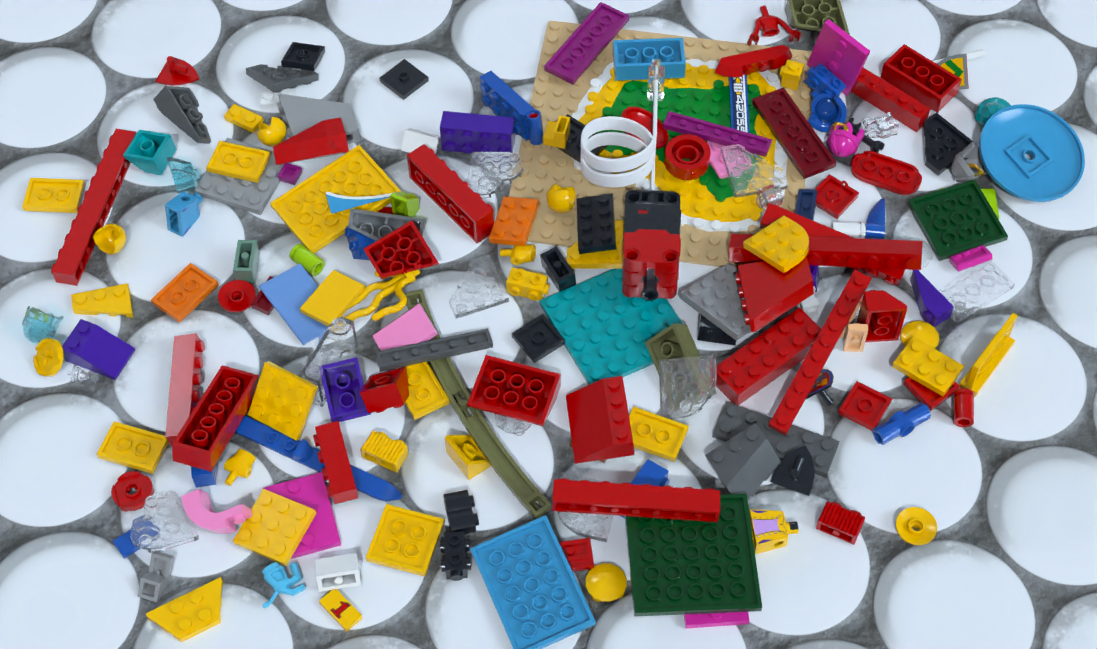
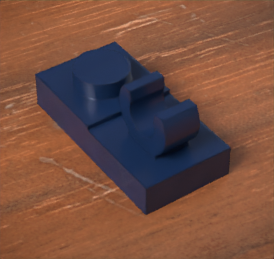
M799 189L796 214L814 221L817 190Z

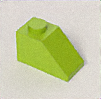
M403 191L390 195L392 213L415 217L420 209L418 197Z

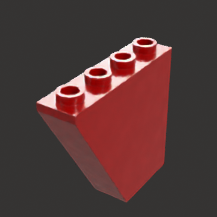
M807 256L785 273L769 263L761 261L738 265V273L735 274L737 285H741L738 287L739 297L744 298V300H741L742 310L747 312L744 314L745 324L750 325L751 332H756L814 294L813 278Z

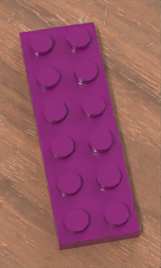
M600 2L544 65V71L574 85L629 21V15Z

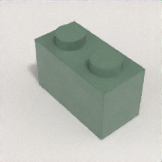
M238 240L233 267L235 280H244L250 284H255L260 255L257 240Z

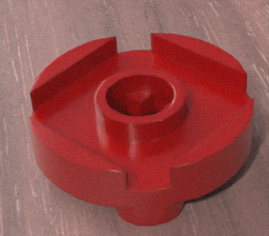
M131 471L124 473L117 479L118 481L115 483V486L114 484L112 486V498L115 504L124 512L142 509L152 502L154 494L152 482L148 476L142 475L140 472ZM131 488L137 490L135 494H127L131 491Z

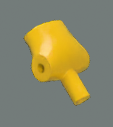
M526 244V246L514 245L513 249H500V256L511 257L510 262L514 265L534 262L536 247Z
M238 449L232 457L228 458L224 464V470L230 472L224 483L231 486L237 476L248 478L252 472V465L256 460L254 455L245 450Z

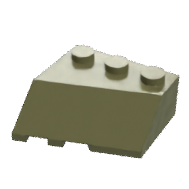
M787 0L785 12L788 23L791 26L821 32L824 23L829 19L846 33L850 34L840 0Z

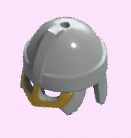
M974 142L955 155L951 170L957 182L976 180L988 174L982 169L984 165L980 157L979 147Z

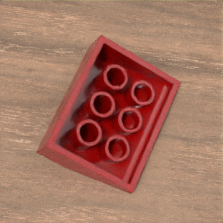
M485 355L467 406L544 426L561 387V374Z
M623 376L604 378L566 395L575 464L635 455Z

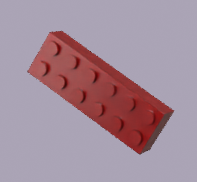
M425 144L407 154L409 178L477 244L490 236L494 225V210L490 204H486L481 196L470 188L466 181L463 182L458 174L451 170L443 159L440 160L433 149H429Z
M798 308L712 368L711 381L733 404L739 406L805 359L821 328L801 308Z
M222 365L173 441V461L211 472L251 406L259 375Z

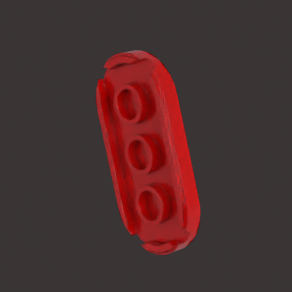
M874 151L858 153L852 159L851 172L855 178L862 182L901 195L912 194L921 186L922 175L912 164Z

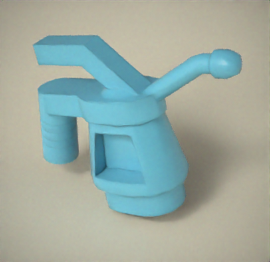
M278 562L272 563L262 570L264 580L275 591L270 600L263 603V608L269 607L277 594L295 596L306 589L304 584L290 589L291 586L303 579L296 562L289 565L293 575L289 579L284 567L280 566Z

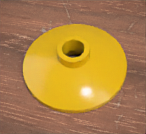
M919 507L904 509L898 515L895 524L898 535L904 541L913 545H925L931 542L936 536L938 528L934 516L927 510Z

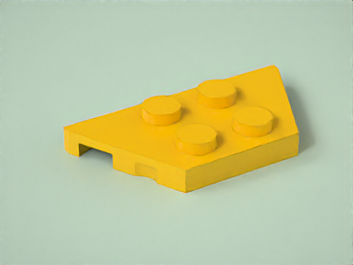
M219 577L145 614L148 620L155 622L161 629L171 633L180 642L186 641L221 623L220 611L223 581Z

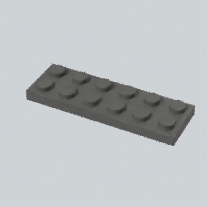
M729 402L725 403L713 431V438L726 442L757 423L780 461L793 450L806 445L813 459L815 474L827 477L839 441L795 425H791L785 436L768 427L772 417Z

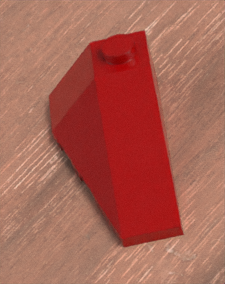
M341 117L323 120L274 146L273 152L276 165L349 152Z

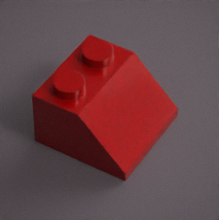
M405 366L369 376L360 391L368 413H380L387 408H399L405 404L409 396L407 369Z

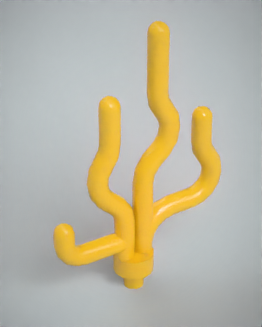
M415 270L392 276V279L387 282H376L366 286L364 291L348 309L362 302L372 291H382L376 294L370 306L365 309L356 310L337 321L331 330L337 331L359 317L372 314L378 308L381 300L395 292L400 301L393 306L377 311L371 316V319L377 321L388 314L402 310L407 304V297L402 289L408 283L411 284L416 281L415 276L420 274V271ZM375 271V276L380 277L377 271Z

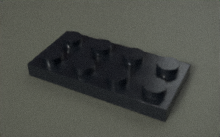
M613 193L577 198L579 254L617 249Z

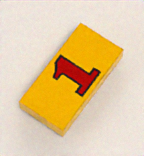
M337 589L331 590L319 600V604L346 632L363 619L362 615Z

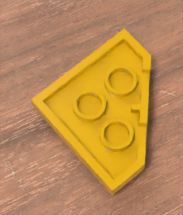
M615 220L617 249L579 254L578 241L567 249L566 261L571 269H623L624 220Z

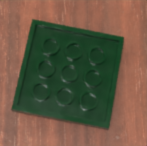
M976 180L908 200L907 204L939 261L981 245L987 247L1008 239L1005 229Z

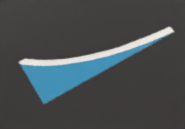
M326 192V197L331 214L389 198L392 193L352 197Z

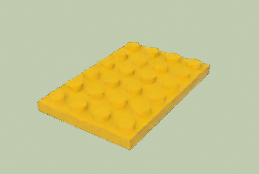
M358 145L272 201L270 205L299 241L315 254L343 235L349 223L350 209L331 214L326 192L343 196L366 197L401 192V190L366 151ZM391 198L351 209L377 212L391 203Z

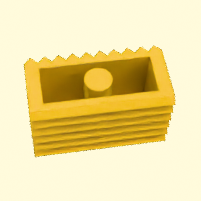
M374 430L360 449L362 458L398 473L404 460L408 457V448L403 441L399 439L393 440L385 433L375 432Z

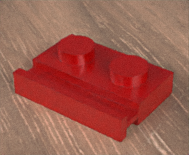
M590 538L559 542L572 572L594 568Z

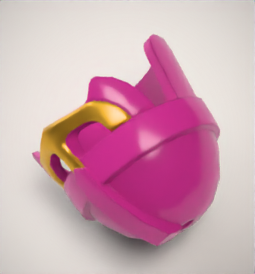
M835 122L830 127L827 138L830 152L840 158L854 154L865 135L864 129H860L856 135H853V128L850 122L846 124Z

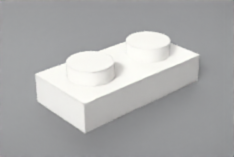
M294 88L283 89L281 92H272L271 90L259 92L262 109L278 107L277 103L280 102L278 95L280 94L295 96Z

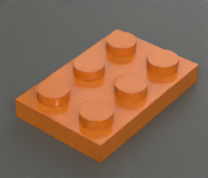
M503 197L489 237L490 243L526 246L540 205L539 200Z
M189 263L151 299V302L180 323L219 284L214 278L192 263Z

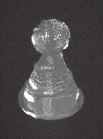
M76 364L73 366L72 371L67 372V375H71V383L87 379L92 383L99 381L98 373L88 374L76 366Z

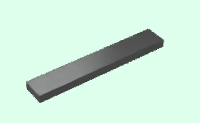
M487 328L375 352V357L381 372L493 348V341Z

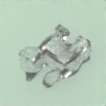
M888 112L886 115L878 116L874 119L865 117L861 122V128L864 129L865 133L869 132L867 134L868 139H885L898 134L899 124L896 120L892 123L890 122L893 118L891 113Z

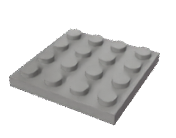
M231 138L225 140L228 143L269 151ZM269 151L271 154L270 159L258 183L206 171L194 191L202 197L261 215L281 182L279 181L278 174L284 164L276 165L274 152Z
M728 263L683 290L679 298L737 341L751 332L750 325L745 324L744 314L747 312L742 310L741 300H744V298L739 297L738 287L741 285L736 283L735 274L738 273V268Z

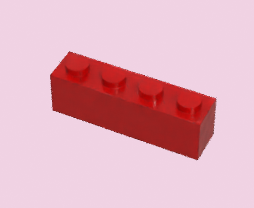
M339 421L315 426L316 434L313 435L315 446H320L321 451L317 452L319 462L325 465V468L321 470L324 481H329V485L326 486L328 497H333L334 505L358 499Z

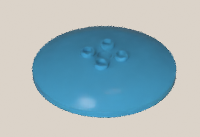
M1018 104L1002 108L988 119L981 131L979 152L987 173L997 185L1018 198L1032 202H1049L1060 199L1075 188L1083 175L1085 155L1079 137L1065 120L1045 108L1028 104ZM1025 154L1031 155L1032 160L1027 159Z

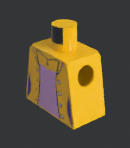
M752 509L749 512L755 554L785 547L788 542V534H798L799 532L797 521L786 522L784 512Z

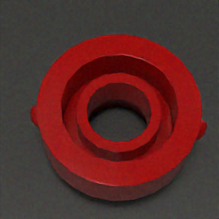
M678 135L672 138L666 145L664 165L667 171L675 178L695 180L703 176L709 167L710 147L705 140L696 135Z

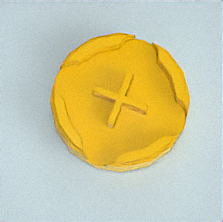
M45 338L36 346L37 354L34 355L33 362L39 375L52 377L61 369L64 356L63 348L58 340Z

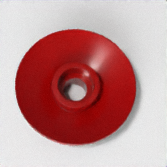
M244 280L230 281L223 285L218 293L220 306L229 312L247 310L252 306L251 304L256 298L254 287Z

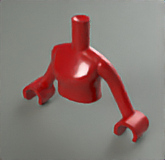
M763 5L760 7L762 16L755 20L754 32L749 36L747 44L751 46L752 41L755 42V45L758 44L759 30L764 37L777 35L780 32L777 24L790 34V42L793 41L794 37L799 41L801 33L798 30H792L779 17L769 15L767 7Z

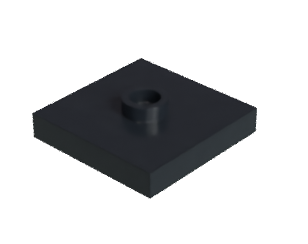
M292 42L281 61V66L315 71L325 53V46Z
M405 59L379 78L383 85L403 100L429 81L427 75Z
M543 314L512 333V338L534 363L565 344V339Z

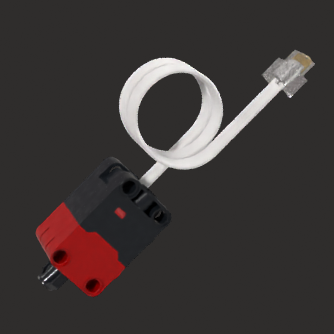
M652 60V65L648 66L647 100L653 101V136L643 125L627 118L615 116L592 120L584 127L581 134V171L584 177L591 183L610 188L624 187L639 182L651 172L650 190H630L625 195L622 269L623 295L630 298L642 297L645 301L650 302L657 298L672 299L676 296L681 252L680 195L674 191H654L658 101H663L665 66H661V60ZM603 130H619V131H624V132L631 133V134H633V135L639 137L640 139H638V138H636V137H634V136H631V135H628V134H625V133H619V132H603V133H598V134L593 135V136H591V135L594 134V133H596V132L603 131ZM617 145L632 149L638 153L625 158L609 159L596 156L590 151L600 146ZM590 167H592V168H594V169H596V170H599V171H604V172H623V171H628V170H631V169H634V168H637V167H639V168H638V169H635V170H633V171L627 172V173H622V174H605V173L597 172V171L591 169Z

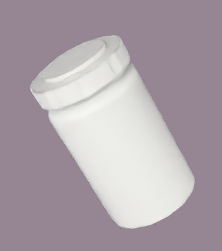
M832 221V229L854 238H865V222Z

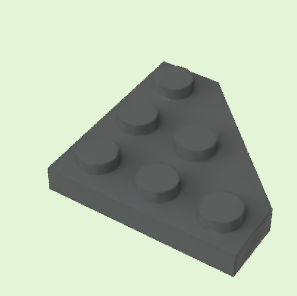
M264 64L246 68V75L272 92H281L283 89H292L302 84L308 85L318 81V73L310 70L301 69L300 71L282 66H277L276 69Z

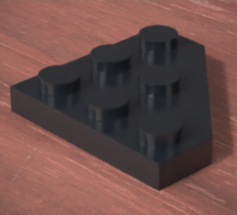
M937 112L923 123L925 165L939 176L952 166L955 155L974 141Z

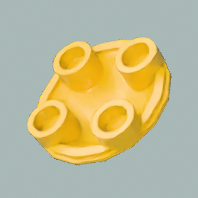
M923 321L907 323L900 335V340L905 347L912 337L917 338L934 349L939 343V333L935 327Z
M602 563L594 566L588 572L585 586L594 601L611 602L624 596L627 578L618 566Z

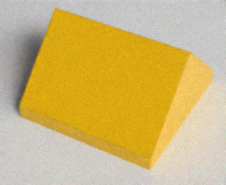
M446 435V453L468 480L491 467L470 435Z

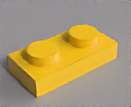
M233 104L224 115L226 121L252 133H255L259 128L260 122H264L262 116L236 104Z

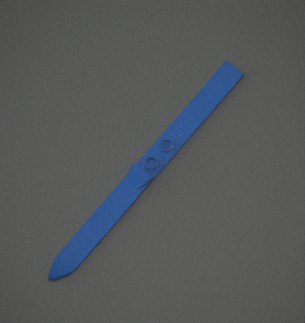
M244 416L235 433L315 471L322 472L321 469L325 468L324 463L320 464L317 452L320 450L310 446L304 439L296 441L247 416ZM350 465L358 491L385 502L402 498V494L392 484Z

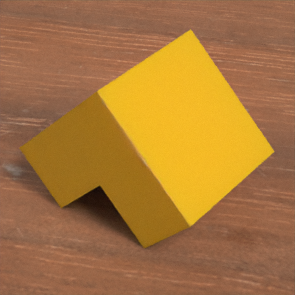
M559 115L557 122L548 121L543 135V145L565 149L570 134V117Z

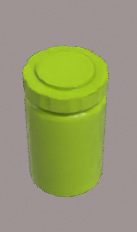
M297 244L290 251L289 258L296 264H301L311 275L317 276L323 270L325 261L302 244Z

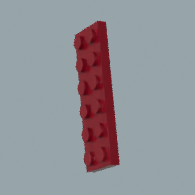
M784 87L753 99L752 104L804 179L836 167L837 162Z

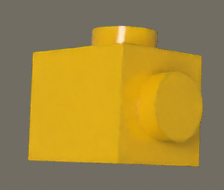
M787 60L786 65L781 67L779 76H782L781 86L798 90L803 76L804 64Z

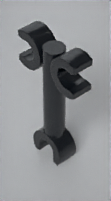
M850 118L848 122L852 124V134L856 135L862 123L853 124L854 118ZM866 135L861 140L871 147V151L877 153L879 150L882 151L885 146L882 141H874Z

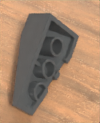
M165 86L153 99L158 110L195 142L210 144L211 139L207 127L201 120L203 115L198 111V100L191 89L187 87Z
M350 208L348 227L378 241L411 220L423 236L425 219Z

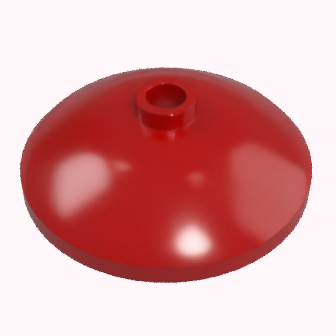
M628 107L622 112L620 117L643 125L653 136V114L640 107ZM657 118L656 149H660L666 145L669 136L667 129H663V123ZM625 132V133L628 134V135H631V136H634V137L640 139L639 137H637V136H635V135H633V134H631V133Z

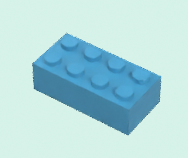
M683 38L613 40L615 81L654 79V68L657 67V63H659V79L685 78L686 61Z

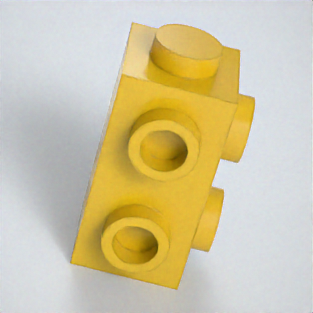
M512 267L506 281V291L513 296H522L533 301L542 300L550 291L548 276Z

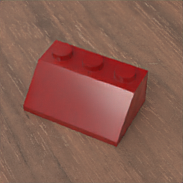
M884 290L864 291L856 323L868 324V334L865 343L898 340L907 312V305Z

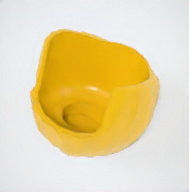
M272 117L270 126L260 122L259 130L257 131V137L260 142L266 146L274 147L284 141L286 125L282 120Z
M554 184L546 194L548 206L557 213L570 212L574 207L576 192L574 187L561 188L558 184Z
M112 223L98 229L94 233L93 239L101 251L114 255L123 249L127 236L121 226Z

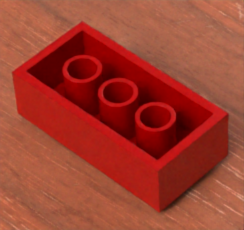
M905 44L883 64L880 77L937 113L958 93L962 81L958 76Z

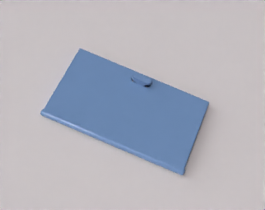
M301 264L258 286L302 345L331 330L328 326L300 312V307L318 288Z

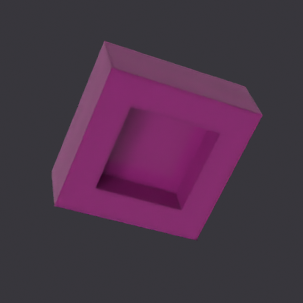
M288 163L284 164L278 174L279 181L295 185L302 174V168Z

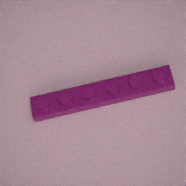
M671 111L668 112L663 124V129L681 134L696 135L706 141L767 157L772 143V139Z

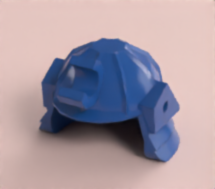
M816 89L810 93L813 100L811 103L812 113L809 114L808 121L816 130L829 132L830 127L835 122H845L847 109L842 99L836 93L834 95L821 94Z

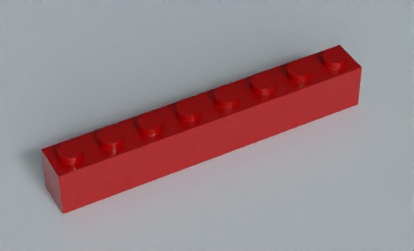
M769 203L760 222V228L764 229L782 216H786L802 226L807 232L808 237L854 238ZM850 267L853 270L864 271L872 278H881L889 285L899 286L906 270Z
M561 478L554 479L552 511L718 522L720 515V490L712 488L694 489L692 487L678 488L670 485H633L627 482L619 484L608 481H574Z

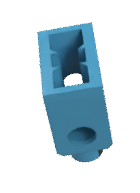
M181 192L165 204L167 228L169 231L182 237L188 232L200 216L199 204L203 201L200 194L194 193L191 195Z

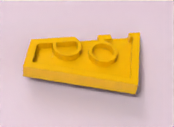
M128 283L71 294L74 314H109V316L114 317L126 315L133 318Z

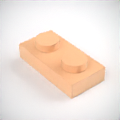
M848 324L843 342V351L863 352L868 334V324Z

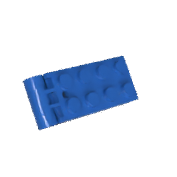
M491 70L480 76L483 104L489 107L496 116L513 117L516 135H520L525 141L530 139V143L533 145L542 144L543 129L540 111L535 110Z

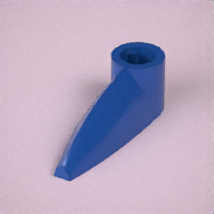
M885 198L880 199L868 215L865 239H884Z

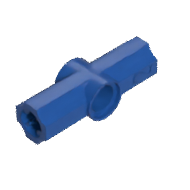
M919 403L905 412L902 410L896 412L889 421L873 429L872 433L877 443L884 445L898 436L905 437L910 434L916 426L930 419L931 413L926 404Z

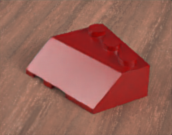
M412 220L363 249L381 279L439 264Z

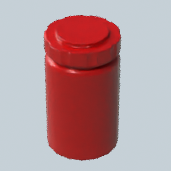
M961 388L954 392V424L956 426L970 427L974 424V392L970 389Z

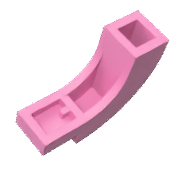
M200 489L181 496L184 510L190 520L213 533L229 534L236 532L235 524L244 523L246 519L253 517L251 509L243 504L215 513L211 506L209 494Z

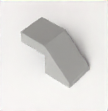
M156 550L152 552L149 571L140 579L137 597L153 602L159 601L171 576L174 556Z

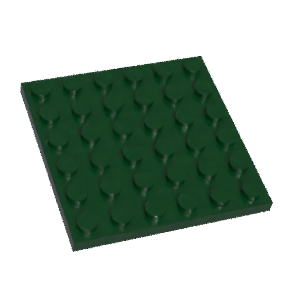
M747 494L720 495L718 522L625 516L634 617L762 611Z

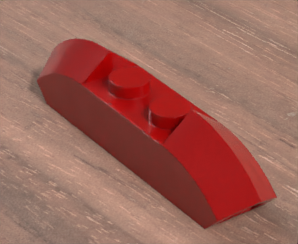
M779 45L721 58L714 73L726 77H742L743 74L749 75L758 71L764 72L768 69L775 70L784 66L793 55L789 47Z

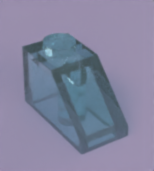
M167 157L177 192L181 193L196 188L198 185L197 180L200 179L198 170L193 169L191 162Z

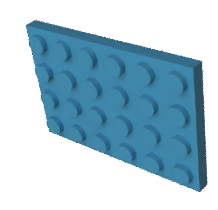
M546 515L470 548L513 649H543L596 625L592 612Z

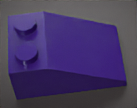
M83 319L79 320L62 345L65 361L114 380L118 378L135 352V348L100 326Z
M357 357L319 366L332 422H343L371 415V413H368L360 395L364 381Z

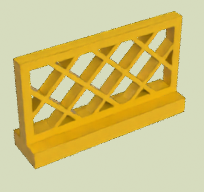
M1015 313L1011 314L1000 331L996 333L959 384L960 388L970 389L974 392V396H977L1014 345L1016 340L1011 338L1010 335L1018 315Z

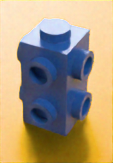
M821 63L816 68L812 66L806 73L808 77L804 82L811 89H816L818 93L830 95L836 93L839 96L846 88V85Z
M346 226L345 236L347 237L353 259L370 260L363 249L374 243L375 240Z

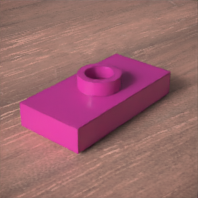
M984 245L949 257L950 263L958 272L993 259L992 253Z

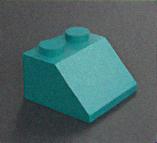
M139 130L123 156L145 173L162 175L177 149L171 135Z

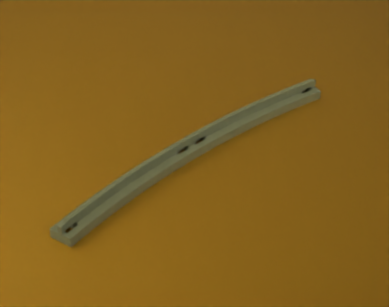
M418 290L406 293L408 311L420 303L437 331L423 291ZM439 333L430 340L440 339ZM450 357L429 361L454 411L486 460L535 520L545 516V513L552 509L551 503L513 460L479 409L467 406L470 395ZM467 408L470 409V411H471V413H472L473 416H471V415L469 414V412L467 411ZM536 501L542 506L541 508L535 503Z

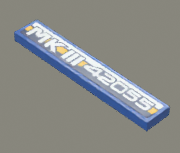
M747 75L729 77L731 128L750 133Z

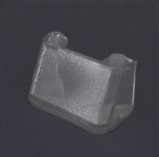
M343 317L334 319L318 337L296 374L318 386L313 404L323 407L327 401L325 394L322 392L323 386L319 382L323 376L321 366L326 365L332 355L341 358L342 354L348 351L354 354L358 347L354 321Z

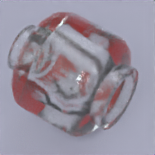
M770 184L757 192L756 204L765 211L769 203L781 206L784 193L779 186Z

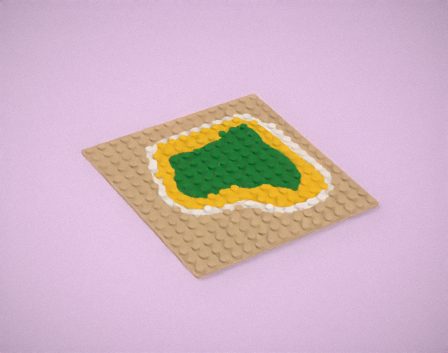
M549 21L530 105L541 113L543 135L548 121L557 122L559 115L566 116L569 114L586 126L597 118L608 116L620 117L622 112L628 107H640L653 114L654 79L615 81L613 40L683 38L686 61L685 78L659 79L657 118L664 124L668 112L671 111L731 128L729 77L718 75L714 72L723 57L770 48V46L754 44L749 46L745 43L621 29L575 84L572 85L544 71V65L581 24ZM790 49L793 55L790 60L804 64V70L798 90L784 88L808 121L809 114L812 113L811 103L813 100L810 93L814 90L804 81L808 77L806 73L810 67L807 65L812 51ZM781 67L775 70L768 69L764 72L758 71L747 75L750 133L772 139L767 157L743 151L751 163V167L748 170L720 179L709 164L707 171L700 178L681 180L672 176L664 165L666 145L656 149L654 191H674L680 195L681 252L679 262L723 267L731 263L736 268H738V265L749 264L729 262V242L731 234H756L762 230L760 222L767 208L764 210L758 203V197L762 196L763 198L760 203L763 202L762 206L768 207L766 203H768L767 199L770 194V196H773L771 204L776 205L778 202L781 204L778 205L779 207L795 213L799 189H805V179L752 104L754 98L783 88L781 86L782 76H779ZM603 130V131L596 132V133H603V132H619V133H625L624 131H619V130ZM667 130L669 136L668 142L678 135H683L681 133ZM522 138L509 197L539 200L540 205L527 242L571 247L578 241L577 198L613 193L615 220H624L626 193L630 190H650L651 172L644 179L632 185L615 188L598 186L584 177L578 161L557 147L543 145V143L533 145L530 143V139L525 141ZM609 145L598 156L618 159L635 155L638 152L623 146ZM592 167L590 168L597 172L605 174H622L638 169L639 167L623 172H604L596 170ZM554 184H558L561 188L574 187L576 192L575 203L570 212L557 213L548 206L546 194Z

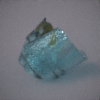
M28 306L22 321L23 333L26 339L32 343L39 344L45 338H53L64 316L55 317L53 313L46 314L40 309Z

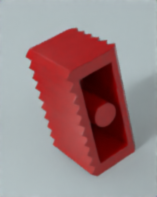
M827 501L818 519L816 529L855 545L863 527L865 516H862L861 513L855 510L849 511V509L843 508L839 503Z

